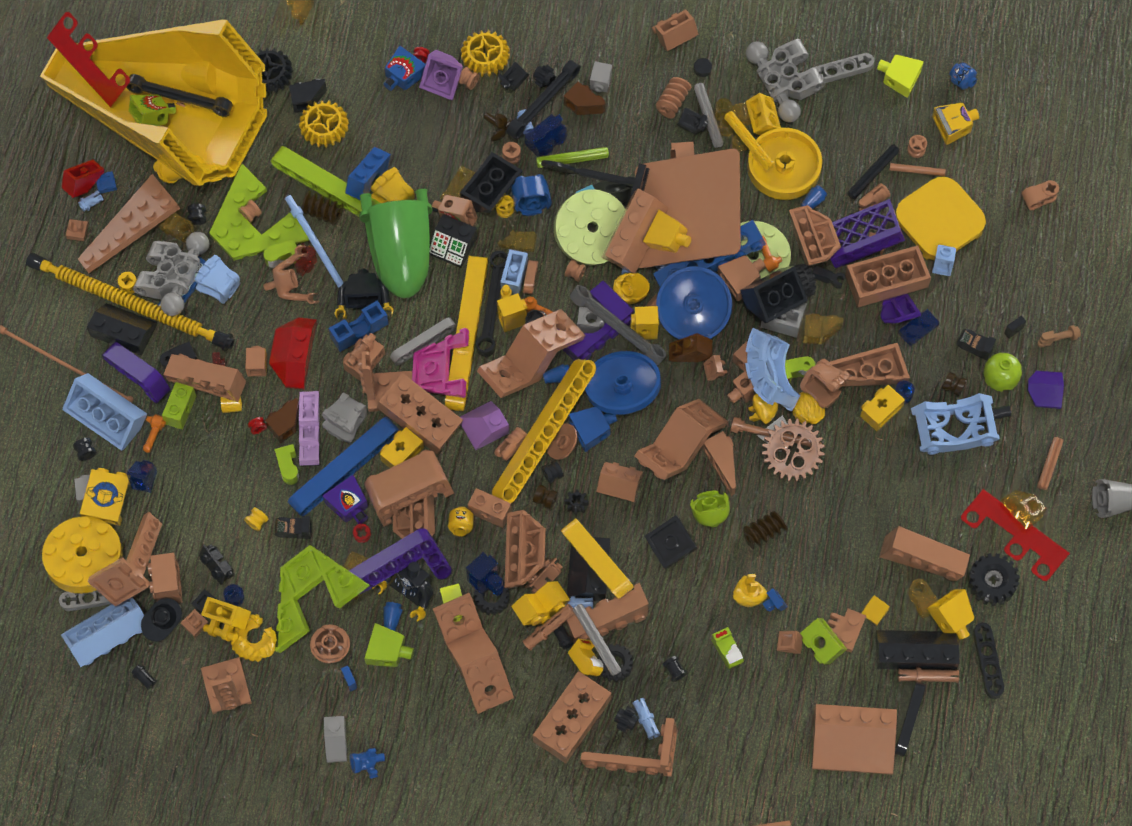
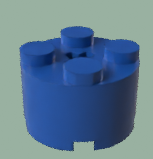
M543 175L519 176L515 179L511 192L517 212L521 211L522 215L532 216L542 213V209L545 207L548 209L551 206L552 201L548 183Z

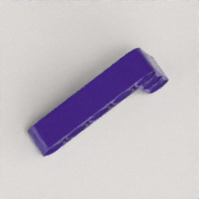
M422 528L349 571L370 585L360 593L362 594L406 568L409 563L416 562L421 558H424L437 579L447 578L451 574V567L429 531Z

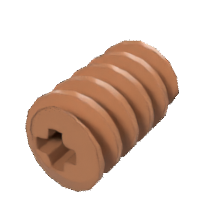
M679 77L671 78L656 103V108L660 114L667 118H674L675 113L679 110L678 108L682 105L681 102H684L685 96L691 90V84Z

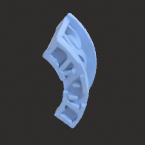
M752 328L746 346L748 354L745 365L748 379H751L754 391L770 405L776 402L787 410L793 411L800 394L790 385L785 371V359L790 345L776 336Z
M979 393L957 400V404L947 405L946 402L925 401L912 407V415L916 416L922 445L920 451L933 455L939 452L993 445V442L999 440L1000 437L997 435L991 406L993 403L992 396ZM982 407L984 409L985 417H980ZM969 412L968 418L963 417L962 414ZM950 415H955L962 423L970 424L959 438L948 434L942 429L948 424ZM939 416H943L945 419L941 423H937L940 422V419L937 418ZM986 422L988 433L979 435L978 431H984V427L977 425V423ZM929 430L935 431L932 433L931 438L935 437L938 441L930 440Z

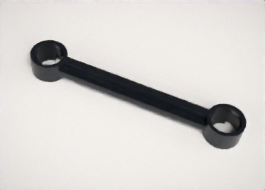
M569 60L563 67L561 74L518 119L515 118L511 121L506 133L517 140L523 134L530 121L569 80L575 79L581 66L573 60Z
M137 74L129 75L130 83L126 87L129 91L136 94H141L144 91L211 109L215 114L222 117H228L233 107L232 102L226 98L217 97L212 99L146 81Z
M495 251L490 256V266L492 268L482 336L476 341V350L483 357H489L495 352L493 333L497 315V300H499L500 282L508 257L504 251ZM497 257L505 259L502 264L495 265L493 263V260ZM487 341L491 343V346L485 350L479 348L482 342Z

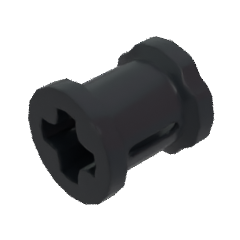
M677 655L663 663L664 668H667L672 676V682H676L688 674L687 670H684L679 663Z

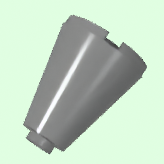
M1106 479L1096 480L1098 484L1092 489V504L1094 509H1098L1099 513H1096L1098 517L1107 518L1132 510V484Z

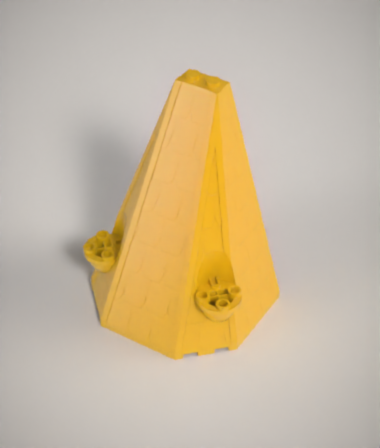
M222 19L96 40L98 47L90 57L109 80L116 70L120 68L128 76L130 74H137L146 81L212 99L217 97L226 98L233 104L228 117L219 116L211 109L185 102L183 103L185 107L176 104L177 102L180 103V101L161 96L165 103H174L176 107L175 114L168 115V122L160 126L137 123L129 112L130 95L155 94L144 91L141 94H136L125 88L110 108L57 48L55 49L40 77L52 90L145 153L156 158L157 161L153 165L154 171L166 183H175L179 179L184 178L193 185L201 186L206 182H215L222 180L224 177L235 176L267 117V109L263 108V98L266 97V83H262V72H265V64L228 20ZM84 42V48L90 51L93 48V42ZM122 74L116 76V83L119 86L125 84V77Z

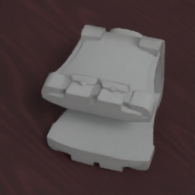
M342 393L340 398L322 413L323 418L326 419L322 426L332 436L342 442L345 441L351 444L355 439L359 426L366 418L367 407L349 397L348 394Z

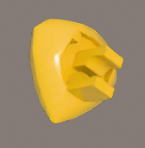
M754 394L752 399L753 406L748 407V409L755 413L749 417V420L753 422L761 420L768 424L775 417L779 403L774 402L773 405H770L761 399L758 394Z
M755 574L744 575L737 583L733 591V599L737 604L744 607H754L767 599V591L759 582L755 581Z

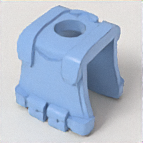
M214 255L198 271L195 277V282L198 283L196 290L210 295L224 304L228 298L232 297L240 285V277L229 269L220 257Z

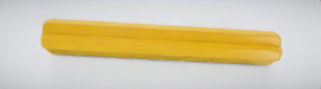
M729 111L726 113L725 120L766 170L774 166L772 159L734 112Z

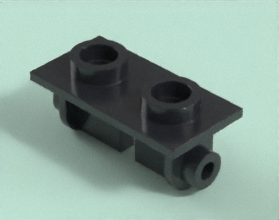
M210 544L206 547L203 545L199 554L200 560L211 571L212 577L220 585H223L225 577L230 579L234 576V570L226 560L219 562L223 559V556L216 546Z

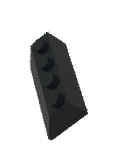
M876 630L877 669L916 670V668H921V670H957L960 664L956 633H944L942 631Z

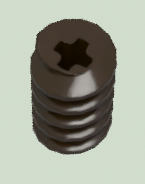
M308 191L302 203L304 214H309L311 217L316 216L319 220L323 218L324 222L329 221L332 225L336 224L342 215L343 203L340 207H337L338 201L331 205L330 198L324 202V196H321L318 200L317 193L311 197V191Z
M775 511L770 512V516L764 515L763 519H757V523L751 522L750 527H743L744 537L752 549H754L753 543L761 546L760 539L767 543L768 535L774 539L773 532L781 535V528L785 532L788 531L784 520Z

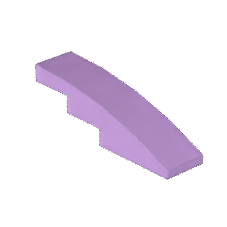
M319 391L300 392V466L319 465Z

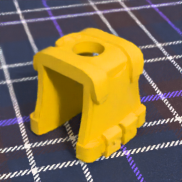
M395 167L385 171L382 176L375 180L370 188L373 192L371 197L380 203L414 200L415 198L414 190L404 181L399 170Z

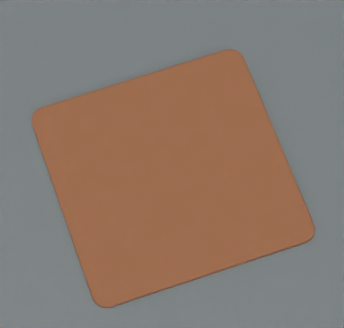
M737 149L644 163V165H647L646 168L650 169L644 192L654 196L668 207L666 214L688 229L686 235L691 237V243L688 247L680 246L676 253L648 247L638 268L733 255L739 252L741 248L740 153Z

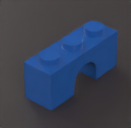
M374 147L348 176L345 193L359 200L361 194L369 193L373 180L382 176L388 170L391 154Z
M378 300L361 309L362 313L356 320L347 323L344 319L329 328L330 338L340 352L354 345L360 338L363 339L366 334H373L389 325L388 316Z

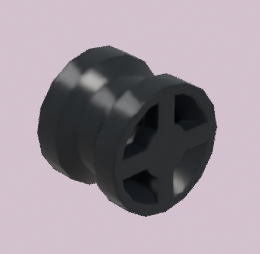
M195 203L187 207L189 213L187 217L188 223L202 225L206 222V216L204 215L206 212L205 205Z
M82 438L73 444L74 450L78 452L77 457L80 461L89 460L97 453L95 448L91 446L92 441L90 438Z
M556 460L551 461V464L548 466L544 465L541 467L546 480L550 484L554 482V479L564 477L563 471Z

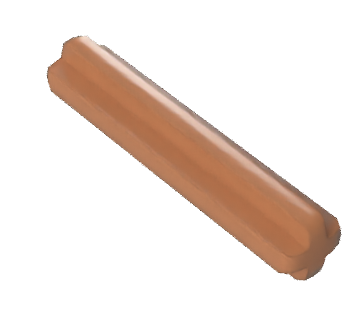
M1054 437L1037 485L1039 489L1047 490L1063 444V439Z

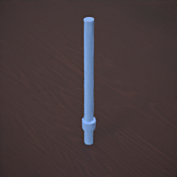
M291 195L287 196L285 200L291 209L292 216L298 220L339 288L344 283L303 216V210L300 206H297Z

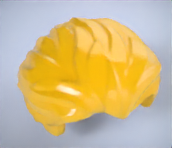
M626 273L615 279L613 291L627 304H635L647 296L650 283L642 274Z
M808 392L799 393L800 397L793 409L794 417L799 419V422L802 424L804 421H806V424H817L824 418L825 408L820 407L819 403Z

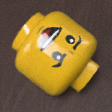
M458 507L451 510L448 518V529L455 536L459 537L469 534L473 529V513L466 507Z

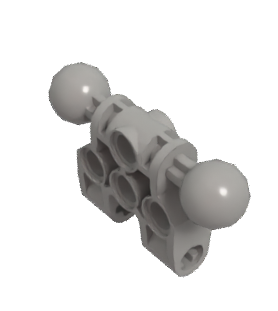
M795 39L776 48L770 61H767L769 52L767 46L762 42H752L746 49V58L751 63L758 65L757 72L767 91L774 99V102L779 103V117L784 122H795L801 114V108L796 101L790 100L788 97L802 100L821 90L825 86V82L817 68H812L802 73L797 72L796 65L809 57L800 39ZM781 57L785 58L783 61H778ZM787 72H793L790 76L785 75ZM771 80L777 81L774 84L769 83ZM797 86L802 87L800 90H794Z
M193 232L187 237L186 247L188 253L182 252L177 243L154 241L146 260L150 264L157 266V271H141L133 287L134 292L141 296L161 299V310L166 315L176 316L180 314L184 309L182 295L187 294L189 286L195 281V273L200 264L198 256L204 254L209 248V239L202 232Z

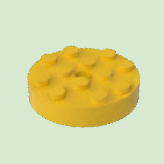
M776 128L763 133L756 139L774 162V166L766 170L753 153L749 151L748 174L753 185L760 192L774 199L792 200L804 196L812 187H815L821 173L822 155L818 145L810 136L793 128Z
M89 516L72 518L59 524L48 535L42 549V561L51 581L62 590L79 594L96 591L88 583L89 577L123 557V548L114 528L101 519Z

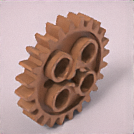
M789 419L787 425L782 420L780 428L775 424V432L772 430L768 431L771 437H764L768 444H762V447L767 449V451L762 452V455L768 456L764 463L770 462L768 470L774 468L773 475L779 472L781 473L780 479L786 475L788 481L791 480V477H794L797 482L800 475L805 480V473L812 476L813 472L811 469H819L816 463L822 464L823 461L818 457L825 455V453L820 451L825 445L819 444L823 440L822 437H816L819 431H811L813 425L807 428L806 421L800 425L799 419L796 420L795 424H792L791 419ZM791 433L794 439L791 442H786L783 439V435ZM800 434L801 438L796 447L798 453L795 452L793 454L790 464L786 466L785 463L790 454L788 447H793L797 435ZM802 441H809L811 448L804 450L801 447ZM782 450L785 452L786 458L779 460L776 458L775 453ZM801 458L804 465L798 468L794 466L793 460Z

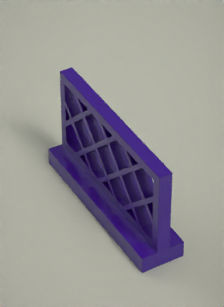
M888 199L832 222L834 229H837V237L840 236L842 231L848 233L845 241L838 239L840 244L843 245L830 260L834 267L838 268L905 241L891 200ZM889 207L886 216L879 214L881 209ZM865 215H872L869 223L861 221ZM876 218L883 219L880 227L873 225ZM888 221L896 226L888 230L884 229ZM854 222L855 224L852 227V229L849 230L844 228L846 223ZM859 224L866 226L862 234L855 232ZM870 228L878 230L875 235L871 237L866 236ZM853 235L860 237L858 242L849 243Z

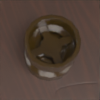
M949 372L942 389L946 391L951 390L955 395L960 396L967 379L956 377L955 373Z
M540 484L534 494L533 502L536 504L541 503L545 508L551 510L557 499L558 492L547 490L545 486Z

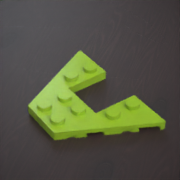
M243 164L240 166L209 232L210 237L234 261L243 259L246 256H255L257 253L264 252L270 246L293 238L296 244L310 241L298 220L294 219L291 213L287 214L261 235L239 212V208L246 206L250 199L255 201L267 192L266 187Z
M311 545L306 547L280 567L281 582L279 584V592H281V603L278 604L277 618L279 622L276 631L279 632L278 647H275V651L282 653L310 631L298 599L323 580L326 583L335 607L338 608L344 606L370 585Z

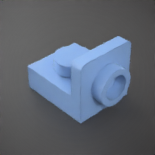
M944 245L937 246L932 273L951 276L956 248Z

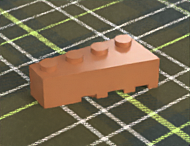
M171 354L163 374L170 382L185 384L194 387L196 390L235 402L239 401L246 383L238 369L205 362L200 359H191L183 354Z

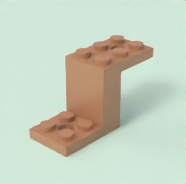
M562 309L524 324L506 355L481 365L477 372L499 397L503 398L539 382L556 353L582 341L586 335Z
M700 399L677 407L655 442L638 450L634 457L638 459L642 466L650 468L656 477L663 480L687 470L709 435L725 428L728 421Z
M470 593L433 608L449 655L464 678L477 714L513 699L514 696L498 651L482 627ZM462 615L460 621H453L455 616ZM487 686H494L491 691L485 692Z

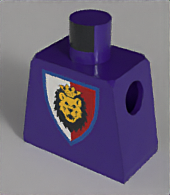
M353 475L323 495L324 503L344 522L354 518L358 524H362L368 519L367 515L363 512L368 508L367 500Z

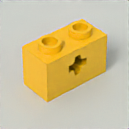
M658 306L635 307V313L631 314V329L645 340L658 339Z
M887 385L884 389L880 388L874 394L875 397L871 401L867 400L861 407L860 417L876 431L885 425L903 407L905 399L890 385Z
M405 427L402 431L400 430L395 434L394 440L389 445L383 446L380 451V458L386 466L392 468L417 456L424 449L423 440Z

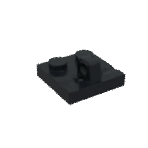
M675 515L644 536L664 569L669 568L698 549L678 515Z

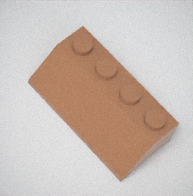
M636 189L602 258L630 273H636L649 247L643 240L658 210L666 213L668 207L654 196Z

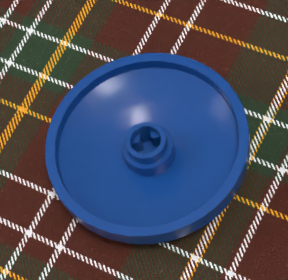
M699 266L681 268L670 274L659 288L656 298L658 317L663 327L678 339L696 333L709 339L713 338L722 331L730 318L732 311L730 290L725 281L710 269Z
M619 351L605 355L595 362V374L585 388L586 396L594 407L610 414H629L645 408L657 397L661 387V377L657 365L649 357L637 352Z

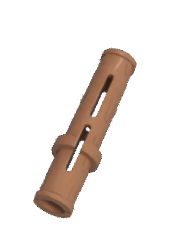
M566 604L565 607L542 626H537L535 631L523 640L524 645L529 650H532L542 640H547L548 635L575 615L573 607L570 604Z
M898 669V674L906 675L898 676V682H959V677H951V675H959V670Z

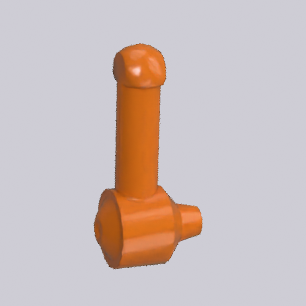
M766 242V245L761 250L765 258L763 260L766 266L765 269L771 272L777 269L779 263L783 260L781 256L775 257L771 255Z
M530 296L524 299L527 305V313L531 310H542L547 315L553 313V311L538 305L534 297Z
M157 414L148 416L146 419L152 428L143 446V451L146 453L151 452L159 430L161 431L166 425L162 416Z

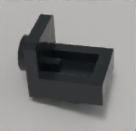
M514 62L504 74L499 73L497 76L501 79L500 84L504 88H510L515 91L529 74L519 63Z
M684 108L677 125L696 135L706 128L708 123L706 118L708 115L705 113L700 115L688 108Z

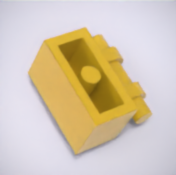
M504 285L500 291L501 299L497 300V313L503 331L507 332L525 324L527 305L524 299H520L518 293L512 295L511 288L508 285Z
M207 597L201 616L211 619V622L203 626V631L207 632L210 636H219L222 640L235 642L238 639V634L233 633V628L245 630L251 611ZM220 622L225 624L223 629L219 627Z

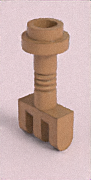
M1074 325L1069 326L1067 331L1054 333V331L1045 332L1040 337L1037 345L1039 347L1050 346L1053 341L1066 338L1074 341L1081 336L1079 327Z

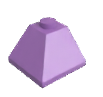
M435 50L428 55L419 88L453 100L463 66L453 56Z
M492 401L460 416L463 419L461 426L475 451L509 434L508 422L501 410Z

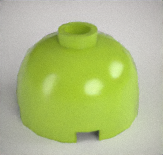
M1009 353L994 354L987 360L983 369L985 382L997 391L1014 389L1022 376V366L1019 360Z
M716 490L700 493L697 495V499L694 502L692 499L690 503L695 520L704 526L716 527L723 523L730 513L729 497L726 493L722 495Z

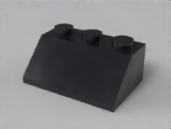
M491 152L461 190L460 198L471 200L475 212L491 213L513 185L515 179L520 176L522 170Z
M795 266L780 268L740 290L746 307L764 323H768L808 301Z
M106 303L94 312L87 325L90 337L109 344L117 342L130 352L142 356L158 323Z
M593 537L609 556L610 538ZM571 544L567 596L569 598L571 596L576 598L593 597V601L605 599L607 586Z

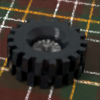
M992 553L987 554L986 557L984 555L981 556L978 561L974 562L968 575V588L972 589L970 593L972 596L977 595V601L984 600L983 604L985 605L988 602H991V606H996L997 603L1002 605L1005 601L1008 602L1019 585L1020 575H1017L1018 568L1013 567L1014 562L1012 560L1010 562L1007 561L1008 557L999 558L1000 554L998 553L995 556H992ZM991 576L998 580L995 585L988 581Z

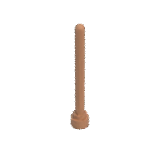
M733 418L730 432L746 431L771 437L768 433L771 429L746 424L741 418ZM785 433L783 435L784 441L791 442L794 439L791 434ZM797 436L794 443L798 444L801 437ZM804 440L801 442V445L811 447L809 441Z

